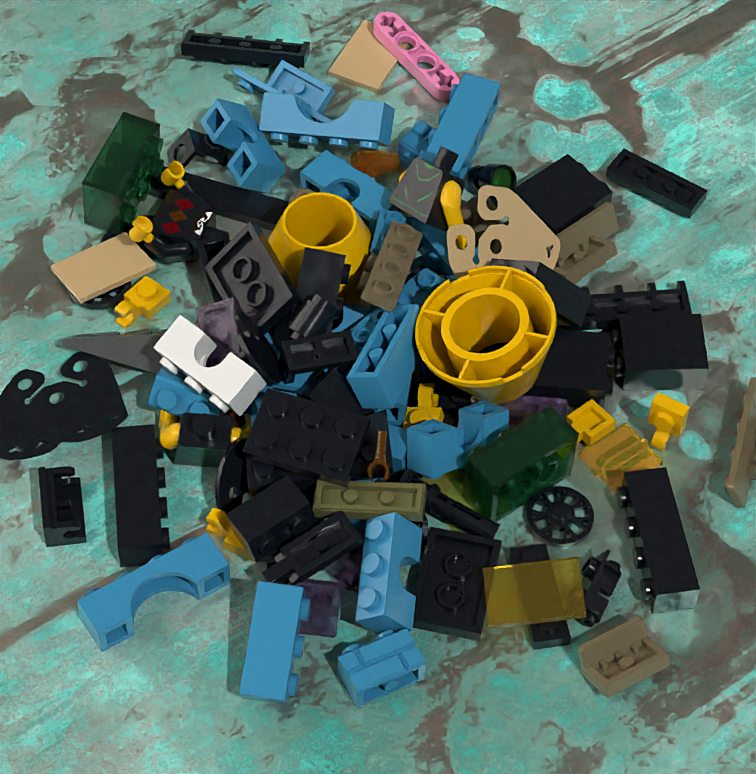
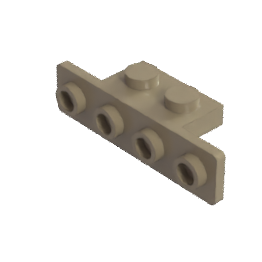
M605 202L556 235L560 240V252L553 269L555 272L576 284L588 273L602 267L606 261L618 254L615 243L606 240L619 230L612 203ZM553 245L546 247L548 258L550 257V250L553 248Z
M397 221L391 222L378 255L371 252L358 282L356 290L362 293L357 306L369 311L373 304L389 312L394 311L423 234L408 224H401Z
M756 377L750 378L748 390L743 393L744 408L742 418H739L737 421L736 445L731 448L732 464L730 473L725 476L724 482L727 495L731 496L737 508L745 507L750 480H756Z

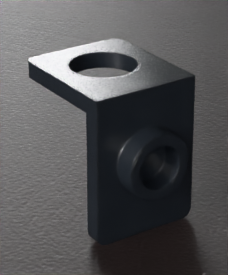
M190 128L167 151L169 162L177 161L178 151L184 145L185 154L179 161L184 168L195 156L222 166H226L228 163L224 146L213 143L208 134H203Z

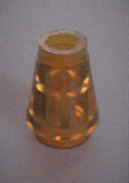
M359 149V151H353L351 154V166L372 178L398 172L400 169V157L397 152Z

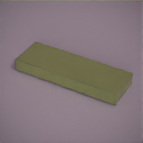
M317 480L313 512L315 517L329 518L337 512L343 511L348 519H370L396 512L409 521L423 522L427 488L426 484L369 481H349L348 487H344L327 481Z

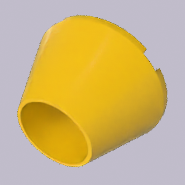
M318 192L306 194L295 199L287 206L267 239L294 287L297 288L305 247L346 255L345 264H350L351 268L347 285L340 284L338 298L344 299L343 304H357L362 292L357 291L356 287L371 254L370 248L374 235L352 205L340 196ZM341 313L340 319L335 318L332 324L341 323L343 313Z
M507 266L473 268L468 270V275L451 283L449 279L446 280L426 299L416 320V345L425 365L441 379L479 400L491 403L509 402L524 395L535 383L555 336L557 327L556 309L550 295L545 290V286L527 272ZM508 342V344L498 350L479 353L490 345Z

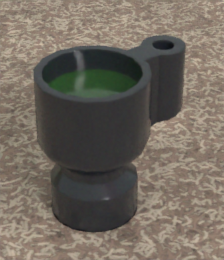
M506 164L476 165L469 170L467 182L474 191H479L485 185L505 187L513 190L517 184V176L513 168ZM489 196L491 202L498 207L497 199L494 196Z

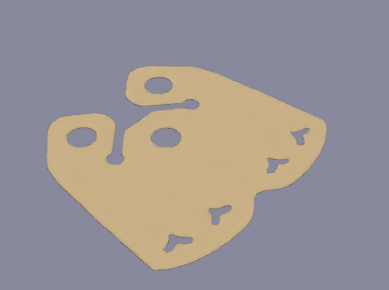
M485 185L478 191L477 210L481 218L484 220H501L507 217L509 224L507 226L505 224L489 225L479 238V263L477 265L473 262V257L475 256V232L473 228L467 224L452 225L447 230L449 264L457 279L468 275V270L489 266L492 258L537 261L553 270L559 257V238L517 194L505 187ZM489 196H494L498 201V207L494 211L489 210L486 201ZM459 235H463L467 239V247L464 250H459L456 246L455 241ZM493 239H497L501 243L502 249L499 254H494L490 249V243ZM553 245V248L550 250V257L548 258L546 247Z

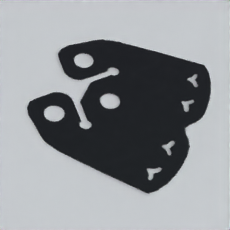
M76 352L62 365L61 374L64 377L79 381L86 380L87 385L81 387L76 383L62 381L44 387L32 399L30 404H25L24 401L30 398L45 382L44 374L24 369L14 375L0 395V458L5 460H22L37 457L51 452L63 441H87L105 434L121 424L128 417V413L114 373L108 362L89 353ZM79 361H86L88 363L87 368L81 372H76L73 369V366ZM28 378L33 381L28 389L21 390L18 388L19 382L23 379ZM60 392L64 394V399L59 403L53 404L49 401L50 397L55 393ZM108 416H117V418L111 419L107 424H104ZM84 426L92 429L91 431L85 430L82 433H78ZM40 440L45 442L49 441L48 444H41L38 448H36ZM16 446H19L20 449H23V451L21 452L17 450L9 452L10 450H13Z

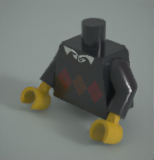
M172 161L168 165V169L166 168L161 173L162 182L168 186L175 185L176 189L169 190L152 221L145 216H138L132 222L133 228L129 231V236L135 242L144 240L146 254L158 256L164 262H197V240L227 235L229 232L216 228L215 209L205 202L188 181L181 179L185 174V169L178 161Z

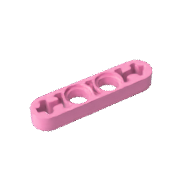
M387 11L376 15L373 27L374 36L437 100L449 101L453 85H459L460 83L457 74L400 16ZM410 43L414 48L405 50L399 47V44ZM428 62L433 65V68L422 69L418 64Z

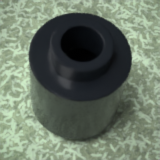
M313 293L309 300H304L287 326L293 331L289 337L298 339L325 334L335 319L333 314L337 308Z

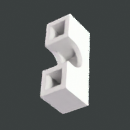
M179 315L153 347L163 357L159 363L174 375L181 371L187 376L184 382L197 393L201 394L203 390L210 393L212 396L209 401L224 413L230 408L241 416L266 386L267 382L255 369L232 352L220 364L214 367H206L207 359L217 347L216 344L206 333Z

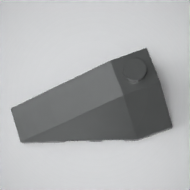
M195 325L213 341L214 325ZM150 329L125 332V335H120L118 331L75 334L63 338L62 346L158 374L162 368L159 361L163 357L153 347L168 329L159 330L157 334H152ZM209 357L206 362V367H208Z

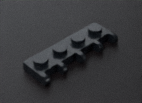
M188 29L181 43V55L190 56L194 60L214 58L220 59L224 63L243 61L251 62L252 65L259 67L269 64L279 65L281 60L296 68H304L310 53V42L304 41L303 44L283 42V39L276 38V41L253 39V36L249 35L241 38L223 36L220 32H216L215 35L195 33V30Z
M677 281L676 289L656 290L655 282L647 283V291L623 292L622 285H614V293L592 294L581 327L557 325L556 328L576 331L617 328L619 315L692 314L685 281ZM581 287V289L590 294L589 287Z

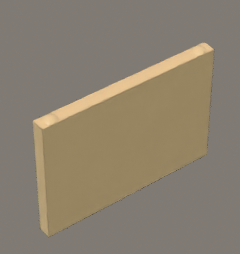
M363 20L338 58L329 68L328 75L378 93L399 61L374 36V23ZM400 43L399 47L407 50L411 44Z
M124 232L52 264L51 270L82 304L156 270V264Z

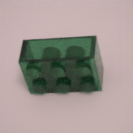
M127 112L122 113L82 182L85 224L119 235L123 233L127 225H131L135 220L138 204L140 201L144 202L148 197L151 186L150 180L152 177H159L164 165V160L160 158L163 139L160 138L159 123Z
M551 405L540 412L531 413L523 423L513 429H505L484 447L478 446L470 452L466 461L462 499L480 515L498 522L528 503L539 491L552 487L571 475L579 433Z

